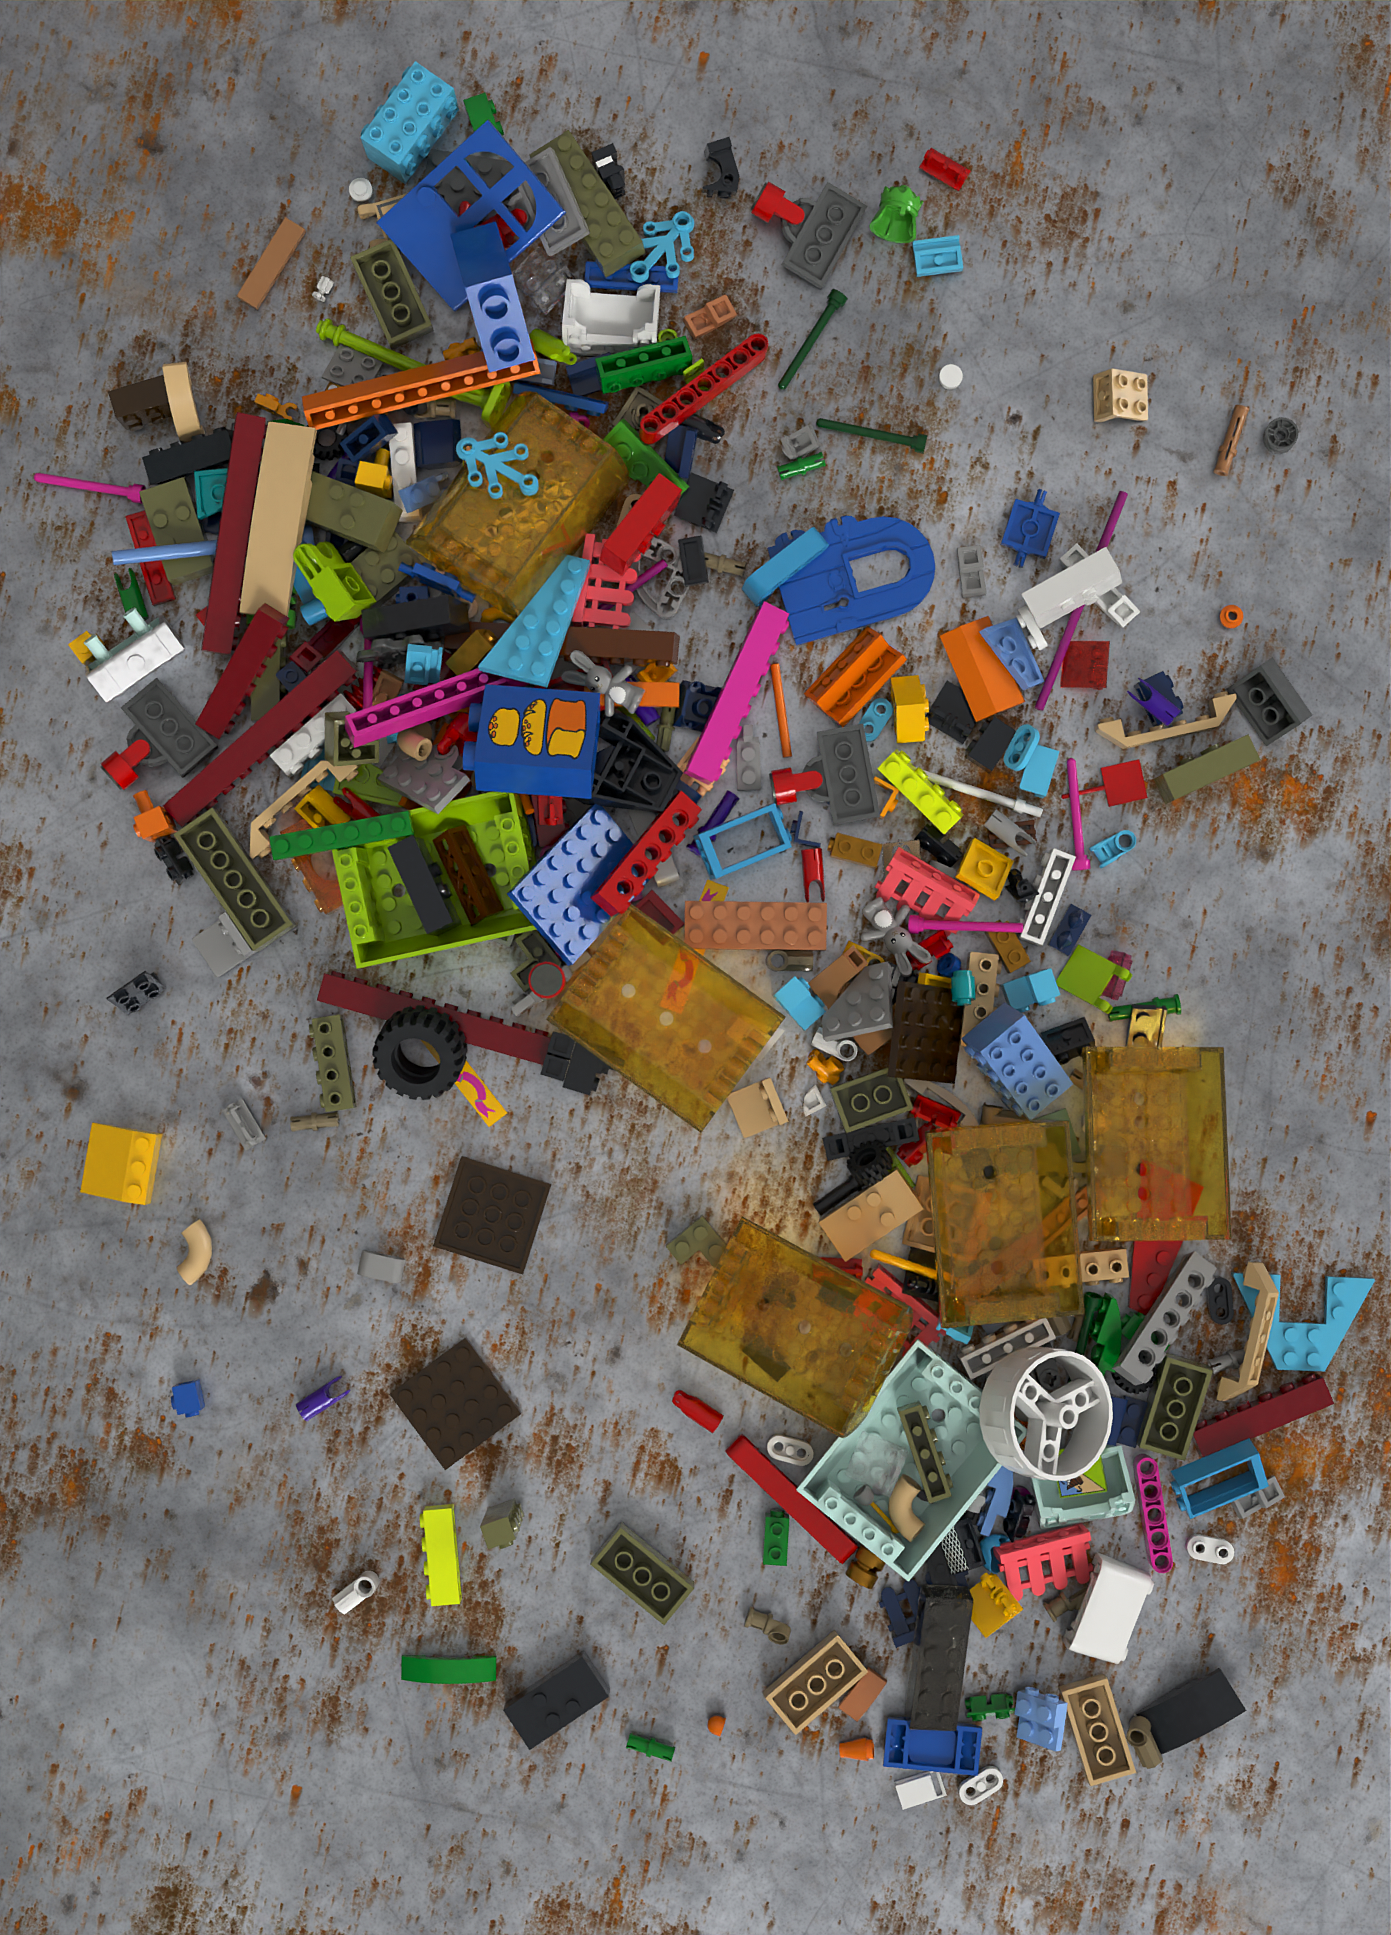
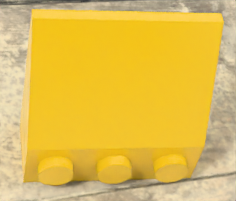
M92 1122L80 1192L141 1205L150 1204L162 1133Z

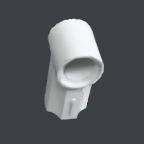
M821 1027L818 1028L811 1043V1046L845 1062L852 1061L858 1052L855 1043L845 1038L826 1042L823 1039ZM849 1044L853 1047L854 1053L851 1057L846 1058L840 1054V1048L843 1045Z
M365 1571L356 1580L337 1593L332 1600L339 1612L345 1615L365 1598L370 1597L379 1585L377 1574L373 1571ZM368 1580L372 1588L367 1589L363 1587L361 1581Z

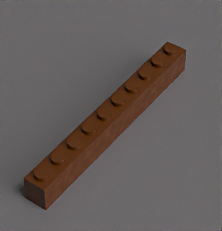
M469 621L470 632L445 636L444 648L453 655L478 629L492 631L496 635V641L498 642L511 626V623ZM568 627L558 658H564V662L573 663L570 655L574 650H579L594 664H601V661H610L609 664L624 665V662H633L634 666L646 667L647 663H656V667L670 668V664H678L680 636L675 632Z

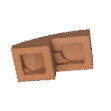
M723 295L706 303L704 308L684 316L683 322L691 337L695 340L736 317L737 313L727 295Z
M869 1666L866 1668L868 1673L854 1684L853 1688L841 1700L838 1706L839 1709L857 1722L887 1683L885 1678Z

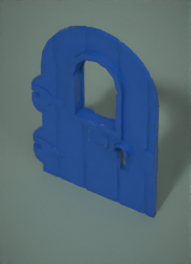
M845 515L840 517L842 525L838 526L836 518L827 522L824 532H820L829 544L827 549L779 586L785 611L789 613L788 621L796 646L898 617L918 606L929 593L935 575L934 554L924 535L910 523L893 517L882 516L857 522L854 517ZM792 530L791 536L793 539L790 540L787 532L778 536L775 540V546L767 548L770 559L799 538L805 531ZM887 550H897L907 556L910 568L904 578L895 583L858 592L856 579L853 577V569L849 561ZM840 600H845L848 603L844 607L840 605L837 608L824 610V606L837 604Z

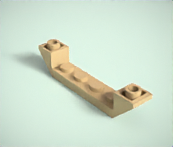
M1228 691L1214 694V698L1208 701L1211 718L1209 715L1199 716L1195 718L1196 722L1192 723L1181 720L1172 723L1173 727L1164 729L1163 725L1149 728L1150 732L1141 734V731L1137 730L1126 733L1127 737H1125L1121 719L1114 721L1113 717L1099 720L1100 724L1096 725L1094 729L1096 733L1122 749L1217 728L1221 724L1236 700V694L1228 695Z
M326 759L320 761L251 822L249 856L252 859L258 856L262 859L271 851L270 836L262 827L268 829L277 821L275 816L279 812L286 813L294 806L292 801L296 797L303 798L312 790L309 786L313 782L317 781L320 783L329 775L328 769L339 782L344 780L350 782L359 774L357 769L361 764L333 766Z
M1248 1262L1243 1272V1285L1260 1291L1255 1299L1256 1309L1254 1317L1249 1324L1250 1335L1244 1346L1245 1356L1239 1368L1240 1378L1235 1376L1221 1377L1217 1385L1218 1395L1216 1400L1219 1401L1232 1400L1258 1385L1279 1295L1266 1267L1261 1262Z

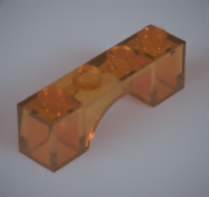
M302 819L282 830L280 834L312 829V827L305 819ZM312 854L294 857L291 862L297 872L302 871L305 877L302 880L309 893L313 891L317 898L314 900V903L319 912L331 915L343 908L338 880H324L318 876L312 866Z

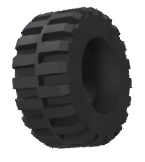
M417 1005L415 1009L409 1006L403 1008L402 1012H395L390 1019H387L374 1042L372 1055L375 1058L373 1065L375 1069H379L378 1077L380 1080L384 1079L386 1081L385 1085L390 1090L392 1088L397 1090L396 1094L402 1097L405 1094L409 1096V1099L416 1100L417 1097H421L422 1100H430L432 1095L435 1098L443 1095L444 1091H449L453 1087L465 1065L466 1053L468 1051L467 1044L464 1043L465 1035L462 1031H458L459 1025L456 1021L451 1022L449 1020L450 1016L445 1012L443 1014L438 1013L437 1008L431 1007L428 1010L425 1009L424 1005ZM412 1038L428 1042L437 1051L440 1063L431 1067H422L412 1063L403 1054L400 1042Z

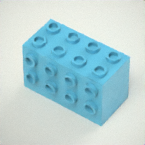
M416 61L411 67L408 66L402 74L401 82L390 90L388 100L384 105L381 104L374 114L375 118L370 124H366L361 131L360 138L367 158L406 185L459 111L454 88Z

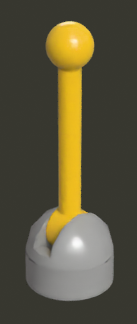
M867 1484L863 1485L854 1494L853 1498L861 1505H871L891 1527V1531L894 1534L899 1533L892 1524V1521L873 1502L874 1493Z

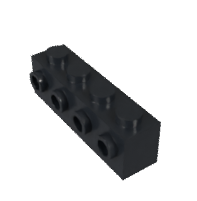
M220 427L212 430L213 434L205 436V434L195 435L191 437L192 441L187 443L177 441L170 444L171 448L150 450L149 455L142 457L150 485L158 486L182 477L194 475V471L209 470L228 464L233 430Z

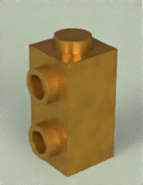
M488 629L476 630L448 659L446 664L457 676L477 669L497 643L496 635Z
M836 833L835 838L830 837L827 850L831 851L830 857L875 869L878 864L882 844Z
M985 932L1008 974L1031 962L1015 932Z

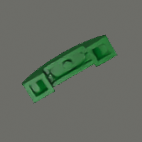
M402 1655L401 1680L433 1684H468L496 1681L497 1656L473 1655L472 1658L426 1657V1655Z

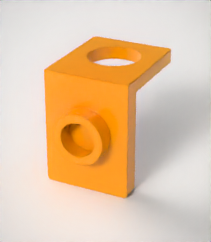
M875 776L873 778L874 783L892 793L880 813L879 818L883 819L887 811L892 813L899 800L895 799L899 790Z

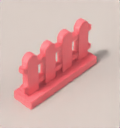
M586 533L582 558L590 560L591 565L573 613V627H584V624H589V628H595V625L613 627L612 629L627 628L631 624L629 614L622 612V607L632 605L634 595L631 591L625 590L626 584H633L637 581V572L629 568L621 576L600 561L602 547L607 539H602V543L597 542L595 534ZM640 553L639 556L635 559L634 562H637V561L640 560V558H641V553ZM595 558H599L598 564H594ZM591 580H596L595 586H590ZM602 581L619 583V589L601 587ZM588 602H592L591 608H587ZM599 603L616 605L615 611L600 610L598 605Z
M898 847L885 869L889 873L883 883L878 880L875 888L878 889L876 893L877 898L881 897L884 902H887L892 897L898 901L897 911L903 905H908L910 909L919 913L920 918L925 920L959 921L962 915L967 917L972 912L980 896L976 891ZM901 879L909 883L903 894L895 890ZM922 891L930 895L924 906L915 902ZM942 903L950 907L944 918L936 914ZM944 930L946 937L950 936L951 933L956 934L958 932L957 930Z
M878 1263L872 1272L873 1279L868 1276L864 1281L867 1285L859 1293L850 1315L858 1317L864 1312L870 1317L866 1323V1327L870 1332H877L880 1328L887 1332L884 1338L886 1346L893 1348L900 1343L905 1347L902 1357L917 1339L927 1346L932 1341L937 1343L940 1340L939 1333L943 1336L946 1335L945 1330L941 1328L939 1331L936 1330L940 1314L921 1298L903 1294V1283ZM887 1287L892 1293H887L884 1288ZM880 1295L885 1301L873 1312L868 1306ZM903 1302L910 1307L908 1310L902 1305ZM898 1310L903 1316L891 1327L886 1321ZM921 1317L928 1322L926 1325L920 1321ZM916 1325L921 1331L909 1342L904 1336Z
M1082 1523L1014 1540L1013 1543L1011 1541L1006 1542L999 1547H993L994 1555L1001 1563L998 1564V1569L1000 1572H1004L1006 1587L1017 1601L1022 1599L1023 1589L1030 1588L1034 1595L1040 1596L1045 1592L1046 1583L1052 1582L1056 1589L1062 1590L1068 1584L1067 1578L1074 1576L1080 1584H1085L1090 1579V1572L1094 1571L1093 1565L1091 1563L1088 1564L1086 1550L1090 1549L1089 1541H1091L1090 1531ZM1071 1554L1073 1568H1065L1064 1555ZM1048 1560L1051 1574L1043 1576L1041 1561ZM1026 1566L1028 1580L1025 1581L1020 1579L1019 1567Z

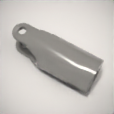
M997 809L983 825L1025 857L1027 853L1017 845L1015 836L1024 837L1032 844L1037 843L1035 839Z

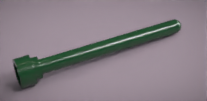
M832 289L827 296V307L779 381V389L785 390L835 310H839L840 307L842 308L848 300L840 291Z
M819 418L816 421V425L819 428L911 446L910 449H914V452L924 454L928 436L918 433V436L913 435V437L823 418Z
M1085 1292L1082 1300L1085 1313L1075 1353L1083 1356L1094 1312L1101 1307L1103 1296L1094 1292ZM1070 1376L1068 1378V1383L1072 1382Z

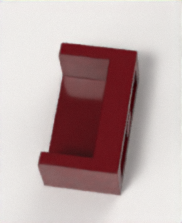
M653 890L632 908V911L664 944L685 925Z

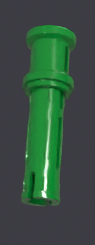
M1174 994L1170 998L1159 999L1154 997L1150 1002L1136 1003L1155 1005L1156 1007L1166 1006L1167 1014L1176 1013L1181 1015V1003L1178 994ZM1132 1004L1113 1007L1109 1013V1021L1129 1019Z

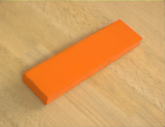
M628 682L631 685L645 689L638 707H679V683ZM584 686V692H592ZM600 694V706H605V694Z

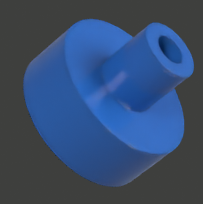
M953 953L944 954L938 961L937 971L946 978L953 977L954 971L962 970L960 968V958Z

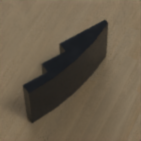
M1217 1668L1200 1680L1196 1678L1178 1690L1176 1688L1172 1689L1136 1712V1715L1149 1720L1151 1734L1162 1755L1213 1731L1247 1710L1222 1670Z

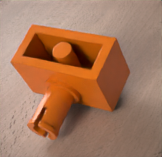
M147 790L133 795L141 814L133 817L136 823L133 824V828L138 837L154 843L157 839L160 838L161 840L165 836L172 835L178 831L173 817L165 808L161 806L154 808Z

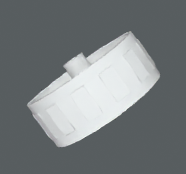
M1026 1347L1005 1356L994 1367L987 1378L979 1408L983 1439L998 1463L1008 1470L1026 1477L1053 1481H1065L1076 1478L1093 1466L1106 1447L1113 1419L1109 1387L1103 1374L1095 1364L1083 1355L1075 1352L1049 1347ZM1049 1358H1054L1067 1371L1072 1382L1048 1394L1029 1373L1038 1364ZM1014 1410L1016 1417L1020 1421L1028 1422L1024 1454L1018 1444L1014 1429ZM1075 1426L1071 1440L1065 1450L1059 1455L1062 1428L1071 1429Z

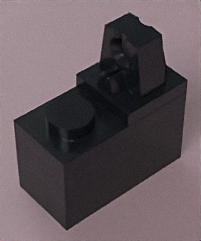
M576 1042L563 1088L591 1095L592 1091L596 1092L600 1078L596 1077L597 1073L608 1074L609 1069L621 1072L623 1063L612 1060L613 1054L608 1053L606 1050Z

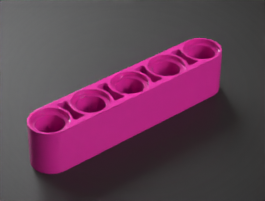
M1139 1454L1133 1460V1471L1147 1560L1156 1572L1167 1573L1173 1566V1558L1157 1462L1147 1454ZM1150 1461V1468L1145 1472L1141 1471V1463ZM1149 1484H1153V1493L1145 1495L1144 1488ZM1152 1508H1157V1516L1148 1518V1511ZM1154 1532H1161L1162 1536L1159 1541H1151V1536ZM1160 1555H1164V1563L1162 1565H1155V1559Z

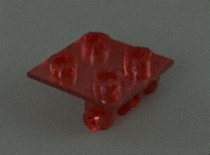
M1070 641L1062 663L1061 688H1093V690L1107 688L1110 641Z

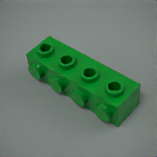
M686 336L596 358V373L602 393H614L620 389L632 386L638 387L651 381H661L667 377L683 375V371L692 365V353Z

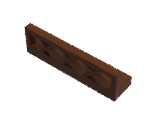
M461 825L448 829L432 840L471 926L487 917L502 912L504 908L466 826ZM444 839H445L446 842H447L448 851H446V849H445V847H444V845H443V843H442V841H443ZM454 862L458 866V873L455 871L453 867ZM463 884H466L468 888V894L465 893L463 889ZM473 905L476 906V908H477V910H478V912H479V914H480V915L477 916V917H476V915H475V913H474Z

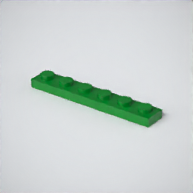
M403 811L270 836L269 839L273 860L277 861L414 835L410 811Z

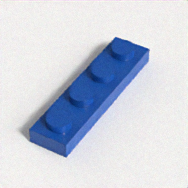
M586 261L585 282L589 284L590 288L637 291L640 286L652 284L660 285V292L678 293V277L669 278L666 275V266H652L649 270L648 279L638 283L631 278L630 266L632 264H627L606 278L596 262ZM671 268L669 271L673 272L677 269Z
M519 381L514 384L513 393L519 394L518 398L532 401L533 398L541 399L542 404L555 406V403L563 404L564 409L578 411V408L585 409L587 414L592 416H600L601 413H606L609 405L607 401Z

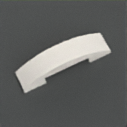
M1076 543L1059 560L1067 569L1087 558L1088 554ZM1116 588L1100 595L1099 599L1095 602L1106 615L1122 628L1140 613L1139 609L1126 595L1122 596Z

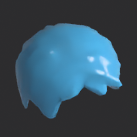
M991 1534L989 1537H984L979 1543L986 1562L982 1566L992 1574L1000 1572L998 1569L1000 1562L994 1555L993 1547H999L1001 1544L1010 1541L1009 1537L1003 1534Z

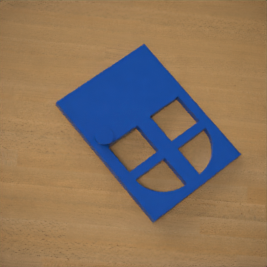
M487 120L376 223L452 310L457 311L468 301L450 234L473 228L495 209L519 238L505 250L508 262L511 263L566 214V211L494 125ZM476 152H491L502 156L514 167L490 188L465 158ZM455 166L460 168L482 194L460 216L451 208L435 187ZM525 180L531 187L536 201L535 220L528 231L502 202Z

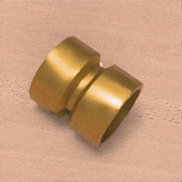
M861 1544L855 1554L857 1560L850 1563L845 1574L861 1586L872 1589L878 1579L876 1573L881 1572L886 1563Z

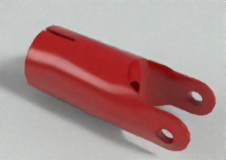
M347 787L342 789V793L352 804L346 803L338 796H335L333 799L334 803L354 821L381 816Z
M822 849L801 850L805 900L807 903L809 902V885L811 881H815L820 887L821 900L824 902L825 884Z
M678 1390L674 1394L673 1404L680 1408L687 1417L713 1434L724 1415L699 1398L688 1395L682 1390Z

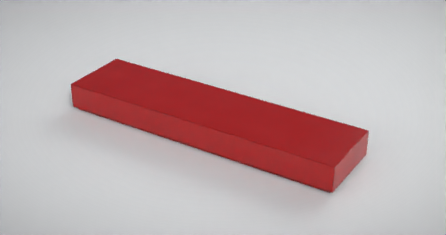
M145 510L125 516L135 548L157 546ZM162 560L141 562L140 567L152 605L157 606L176 600L172 584L167 579Z

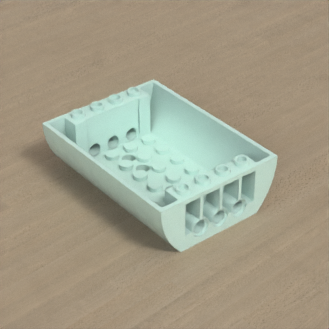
M917 1339L796 1490L909 1582L1002 1466L990 1453L983 1439L979 1411L983 1390L932 1348ZM920 1401L922 1406H927L931 1418L927 1420L929 1429L934 1428L938 1442L934 1444L937 1452L942 1451L946 1463L942 1468L945 1475H950L953 1488H950L951 1497L936 1501L933 1504L920 1500L917 1496L912 1502L913 1513L925 1523V1526L912 1542H909L900 1533L894 1534L891 1531V1527L871 1505H861L853 1496L865 1484L872 1489L875 1483H883L885 1491L880 1495L874 1493L873 1502L891 1520L888 1511L889 1496L902 1474L914 1479L920 1485L921 1490H924L897 1411L898 1407ZM935 1409H942L945 1412V1416L941 1421L932 1419V1412ZM1014 1417V1429L1018 1444H1020L1026 1437L1027 1428ZM891 1464L899 1465V1474L890 1476L887 1473L888 1466Z

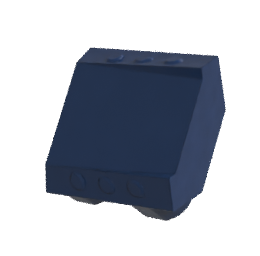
M446 419L414 424L416 467L433 470L454 468L463 463V460L458 457L456 452V446L461 440L460 420Z
M682 680L679 686V707H676L673 726L702 732L722 688L704 685L698 681L689 682Z

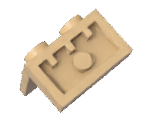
M1112 368L1093 375L1095 422H1104L1116 417L1138 421L1148 420L1146 374Z
M770 1077L727 1095L744 1138L776 1125L789 1122Z

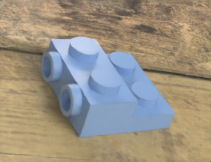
M1025 1687V1690L1018 1691L1014 1714L1019 1716L1017 1738L1055 1752L1061 1751L1068 1703L1059 1700L1057 1695L1041 1694L1039 1689L1034 1687Z

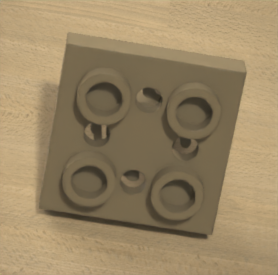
M636 387L614 420L612 427H615L624 418L634 429L636 427L639 430L641 419L651 412L653 408L655 409L663 403V401L641 387ZM668 413L663 415L666 418L673 417L671 414ZM652 427L645 428L648 432L655 431ZM657 442L649 445L654 449Z

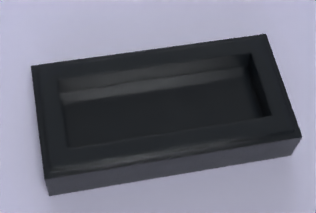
M702 536L678 539L685 586L709 583Z

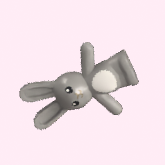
M574 650L571 653L570 658L572 662L587 674L574 670L564 671L561 677L565 682L586 686L594 693L605 694V715L608 717L614 714V702L624 706L631 714L636 711L645 693V689L623 681L632 673L631 666L623 667L612 677L608 669L596 666L583 652Z
M878 897L862 909V914L871 922L876 930L862 933L860 939L863 942L884 938L886 948L895 956L899 972L904 977H909L912 974V967L905 953L909 952L921 963H929L931 955L926 949L912 940L910 933L906 929L900 927L909 913L910 907L903 905L894 917L887 908L883 898Z

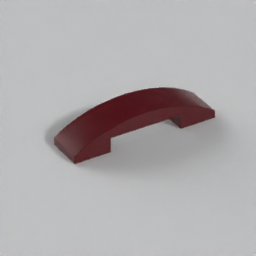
M362 614L358 618L336 622L331 619L308 642L305 641L289 659L308 674L324 662L360 625Z

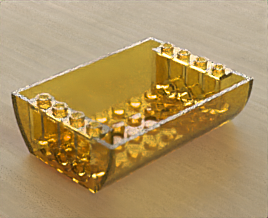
M531 391L519 393L483 439H492L496 433L503 432L508 437V446L504 449L496 447L483 452L492 455L514 450L517 444H525L529 452L525 460L516 459L503 463L523 475L532 471L537 472L540 475L538 492L532 496L524 495L518 483L496 471L498 483L501 484L503 489V495L498 499H493L488 492L489 482L485 465L476 460L477 470L482 475L483 483L479 487H472L468 482L469 471L467 463H465L406 540L408 546L443 571L458 577L457 581L514 621L567 555L573 556L585 541L586 534L591 533L630 480L628 469L614 447L537 392ZM499 438L497 440L498 443H503L505 441L504 438ZM523 449L517 451V454L519 455L525 453V450ZM545 453L552 454L554 461L544 463L541 460V456ZM478 476L471 478V481L474 482L479 480ZM527 480L524 484L531 485L533 482ZM493 488L491 492L497 493L500 489ZM503 508H508L512 511V516L504 519L499 515V511ZM490 526L495 527L499 533L495 537H489L485 534V529Z
M1224 1047L1082 1048L1088 1242L1231 1240ZM1137 1092L1144 1096V1103L1141 1106L1137 1105L1134 1101V1095ZM1137 1116H1141L1145 1120L1143 1129H1139L1135 1125ZM1140 1163L1144 1164L1147 1168V1172L1143 1177L1136 1170ZM1140 1187H1144L1148 1192L1145 1200H1141L1138 1197L1137 1192Z
M1025 1120L937 1128L925 1131L941 1328L1085 1314L1069 1121ZM988 1165L993 1166L995 1170L994 1176L990 1179L985 1178L983 1174L984 1168ZM994 1189L997 1197L995 1201L989 1203L985 1198V1194L988 1190ZM993 1237H998L1001 1242L1000 1247L996 1250H992L989 1246V1241ZM994 1261L1002 1263V1270L997 1274L991 1271V1265Z

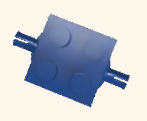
M1042 489L1037 490L1034 502H1025L1019 499L1014 501L1000 545L1012 548L1018 552L1013 564L1016 567L1019 564V568H1023L1027 555H1034L1043 559L1047 556L1060 513L1050 510L1043 505L1047 494L1045 490L1043 492Z
M401 562L398 571L410 575L417 582L458 600L462 598L473 603L476 594L463 589L460 582L457 581L458 577L448 572H445L444 575L436 572L434 566L425 562L422 565L415 563L414 567Z

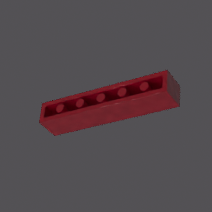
M266 603L258 608L195 725L218 739L225 733L228 735L231 733L236 725L233 722L235 716H240L246 707V704L243 703L246 696L250 697L257 687L254 684L256 678H261L268 667L265 665L267 658L271 659L278 649L275 645L277 640H282L289 629L286 626L290 619L289 617Z
M1310 1373L1301 1377L1302 1381L1295 1384L1289 1382L1279 1387L1280 1390L1274 1393L1268 1391L1258 1395V1399L1249 1402L1247 1400L1240 1402L1236 1405V1409L1229 1412L1228 1410L1219 1411L1210 1420H1198L1192 1437L1198 1455L1203 1458L1248 1438L1252 1439L1333 1405L1334 1402L1324 1378L1318 1374Z

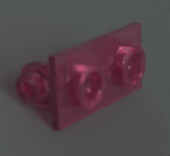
M1113 950L1107 959L1129 971L1133 963L1131 955ZM1113 975L1101 996L1118 1001L1119 997H1122L1126 981Z

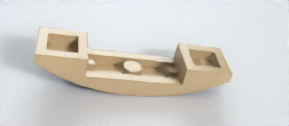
M187 362L163 364L165 386L174 425L179 440L187 443L192 441L191 437L204 434L191 389L192 382Z

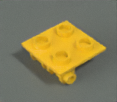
M984 1573L980 1577L981 1581L956 1600L985 1638L1023 1610L1022 1606L999 1577L992 1573Z

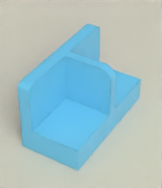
M1037 745L1028 764L1023 769L1024 772L1019 788L1035 793L1034 796L1046 797L1060 751Z

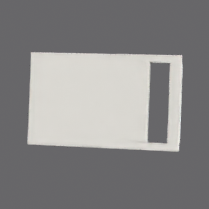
M926 1771L894 1782L903 1810L947 1796L939 1772H936L942 1791L940 1795L936 1794L930 1773H933V1771Z

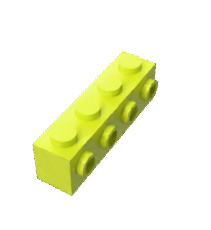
M896 749L877 769L945 834L964 815L961 812V807L955 801H949L944 796V790L936 783L933 785L927 779L928 775L920 767L916 768L910 762L911 758L904 751L901 750L899 752Z
M454 1504L425 1506L423 1513L420 1514V1527L425 1529V1537H422V1551L427 1552V1561H424L425 1576L429 1575V1585H426L427 1600L431 1599V1606L460 1604L462 1593Z

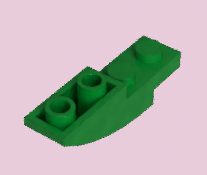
M1106 1292L1104 1293L1101 1307L1097 1310L1096 1320L1092 1321L1090 1337L1097 1343L1091 1350V1362L1095 1364L1103 1376L1106 1370L1115 1373L1112 1367L1119 1358L1122 1338L1121 1317L1117 1300Z

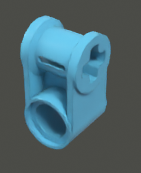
M1123 830L1090 847L1089 850L1095 853L1100 862V868H1103L1133 849L1136 845V836L1129 830ZM1121 835H1126L1130 839V844L1127 848L1119 844V837Z

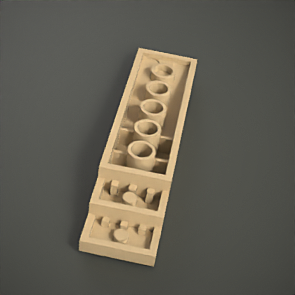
M268 421L246 557L240 613L255 615L258 608L266 603L288 617L297 569L293 553L302 542L312 488L311 474L315 458L313 450L317 434L315 428Z

